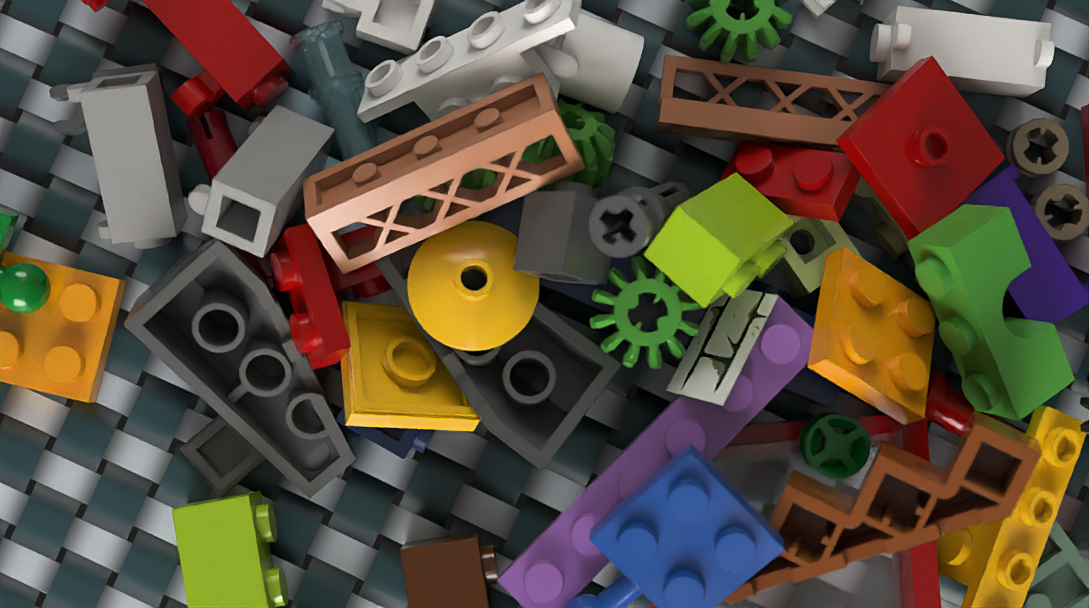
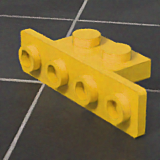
M1040 405L1036 408L1026 434L1038 439L1042 456L1011 517L985 525L978 523L943 534L940 539L936 540L939 574L968 586L960 608H1022L1087 435L1086 432H1081L1080 425L1083 423L1082 421L1045 405Z

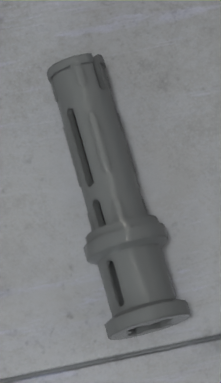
M672 178L650 189L634 186L602 199L593 207L589 216L588 230L592 242L601 252L611 257L623 258L637 253L642 247L651 245L678 205L695 196L693 188L682 179ZM673 192V194L664 198V194ZM615 237L617 241H613L611 238Z

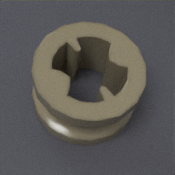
M1046 118L1032 119L1014 128L1006 137L1003 147L1005 160L1008 166L1015 164L1021 174L1020 176L1026 178L1041 177L1059 169L1066 161L1069 153V139L1064 129L1055 121ZM1028 132H1031L1032 140L1043 136L1049 144L1042 151L1043 156L1047 160L1043 165L1040 157L1029 161L1024 154V151L1030 145L1029 140L1026 138Z
M1068 184L1053 185L1035 193L1028 202L1054 243L1076 238L1089 225V200L1085 193L1076 186ZM1062 199L1069 206L1063 212H1071L1070 223L1060 224L1053 228L1047 222L1053 215H1045L1046 204L1050 205L1059 202Z

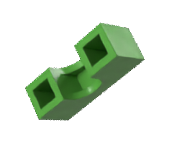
M964 204L907 242L916 265L915 275L917 281L929 296L940 323V337L951 350L963 379L961 383L963 393L975 410L1020 421L1075 380L1053 323L1010 316L1003 319L1002 301L1007 287L1014 278L1031 267L1009 207Z

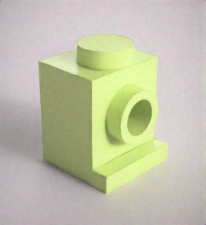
M785 214L795 224L780 242L788 250L777 266L792 287L790 289L797 298L809 294L821 286L826 255L846 247L862 257L838 222ZM793 233H802L809 239L810 248L806 254H797L790 244V237Z

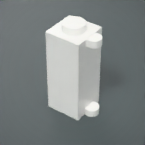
M896 6L883 19V24L877 23L874 27L870 43V61L879 62L877 81L895 83L918 60L933 56L959 91L1026 98L1045 87L1046 69L1051 65L1054 56V42L1049 41L1051 23Z

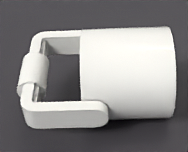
M579 12L575 29L533 47V49L561 83L559 94L615 114L622 105L633 81L641 58L644 37Z

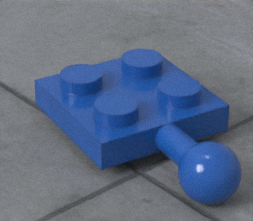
M690 443L590 529L589 540L623 574L599 595L586 594L577 596L570 600L564 608H626L642 593L657 608H714L785 550L784 540Z

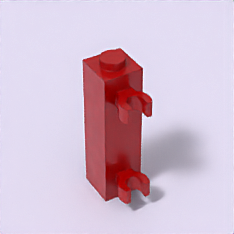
M111 0L81 1L85 5L88 4L96 13ZM142 0L205 68L197 76L181 85L171 96V99L188 117L191 116L193 118L198 115L202 119L204 113L211 111L225 93H228L247 112L251 111L256 105L263 109L278 99L288 87V82L285 79L294 70L230 0Z

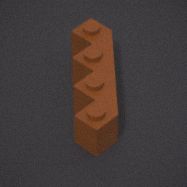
M974 410L945 469L882 440L855 498L794 469L768 522L783 538L785 550L726 597L724 601L733 603L755 596L761 590L791 581L794 583L846 568L849 563L884 552L888 555L940 539L941 535L978 523L985 525L1011 517L1042 456L1038 439Z

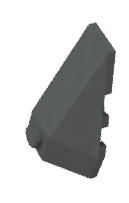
M412 208L410 212L407 214L414 217L422 216V214L414 208ZM428 238L375 260L374 263L487 429L542 471L614 378L622 364L538 301L534 313L524 329L503 345L482 351H465L446 346L434 339L422 328L413 314L408 298L407 279L409 268L417 250ZM469 270L462 275L461 282L468 290L477 291L486 285L487 279L481 271Z
M214 238L185 255L136 299L123 325L309 499L356 460V453L341 423L335 421L337 416L314 371L311 369L307 357L304 353H299L294 345L290 325L268 282L229 243Z

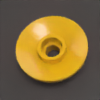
M464 221L430 236L420 246L409 268L407 292L415 318L430 336L442 344L455 349L482 351L505 344L524 329L536 308L540 287L539 277L513 270L518 237L492 223ZM469 270H478L485 275L487 283L480 290H468L461 282L462 275Z

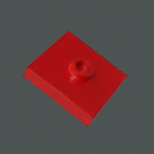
M933 56L918 60L836 139L837 143L910 240L952 213L1006 158Z

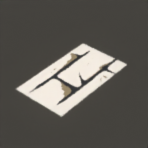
M745 289L735 299L725 293L712 302L700 324L701 330L699 335L694 336L666 391L723 406L778 295Z

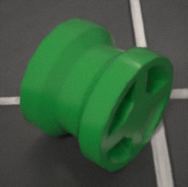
M822 412L810 417L802 426L798 435V451L802 461L811 470L832 479H845L857 474L866 465L870 455V438L866 428L857 419L837 412ZM823 434L825 437L824 448L818 452L822 448Z

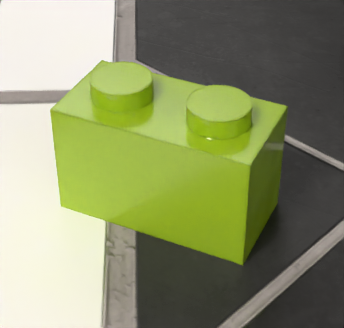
M736 172L678 205L643 255L698 304L705 308L725 293L735 299L749 286L756 276L760 279L764 278L787 252L788 249L780 242L795 222Z
M261 490L187 503L172 509L188 608H281L280 606L288 604L286 576L282 567L274 568L270 542L277 541L276 517L271 503L263 504Z

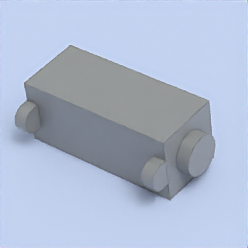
M158 70L96 77L90 82L68 86L69 101L81 102L107 218V220L97 224L100 238L111 239L112 244L133 242L134 247L138 249H149L168 244L172 241V237H177L187 219V213Z
M276 105L267 117H257L248 127V139L213 178L212 185H198L188 196L190 207L195 212L204 216L201 232L263 258L303 205L302 180L324 170L335 129L279 105Z

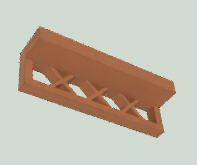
M665 54L654 131L738 143L744 140L846 154L836 139L858 119L853 110L869 98L879 99L893 84ZM675 73L701 75L715 93V96L707 102L672 98ZM715 77L733 79L735 81L726 88H723ZM747 81L762 83L778 104L770 110L739 107L729 95ZM778 86L798 89L786 97ZM807 90L823 91L838 109L839 113L832 119L800 115L791 102ZM840 94L860 97L848 105Z
M541 72L303 179L306 221L343 274H346L583 170L585 166L561 117L554 92L544 72ZM552 134L562 154L539 164L520 160L526 146ZM478 167L498 171L493 184L476 191L459 187L463 174ZM417 194L437 199L433 211L422 216L414 217L397 213L402 201ZM354 222L377 226L372 238L349 248L336 231Z

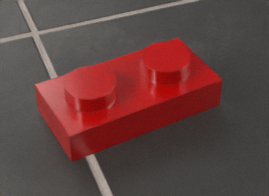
M741 140L719 182L737 172L784 214L839 222L862 175L849 157L843 153Z
M309 223L286 228L273 249L274 253L270 255V268L278 290L280 292L287 291L294 313L289 319L292 340L299 353L306 352L312 370L336 364L352 346L315 232Z

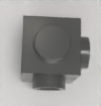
M557 181L554 183L553 191H533L525 195L513 270L559 283L607 285L611 256L597 248L592 242L588 230L589 216L593 207L601 201L593 198V187L581 183Z

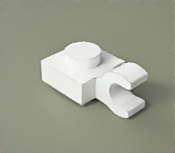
M324 0L321 9L345 18H359L356 27V37L406 55H411L419 51L437 0Z

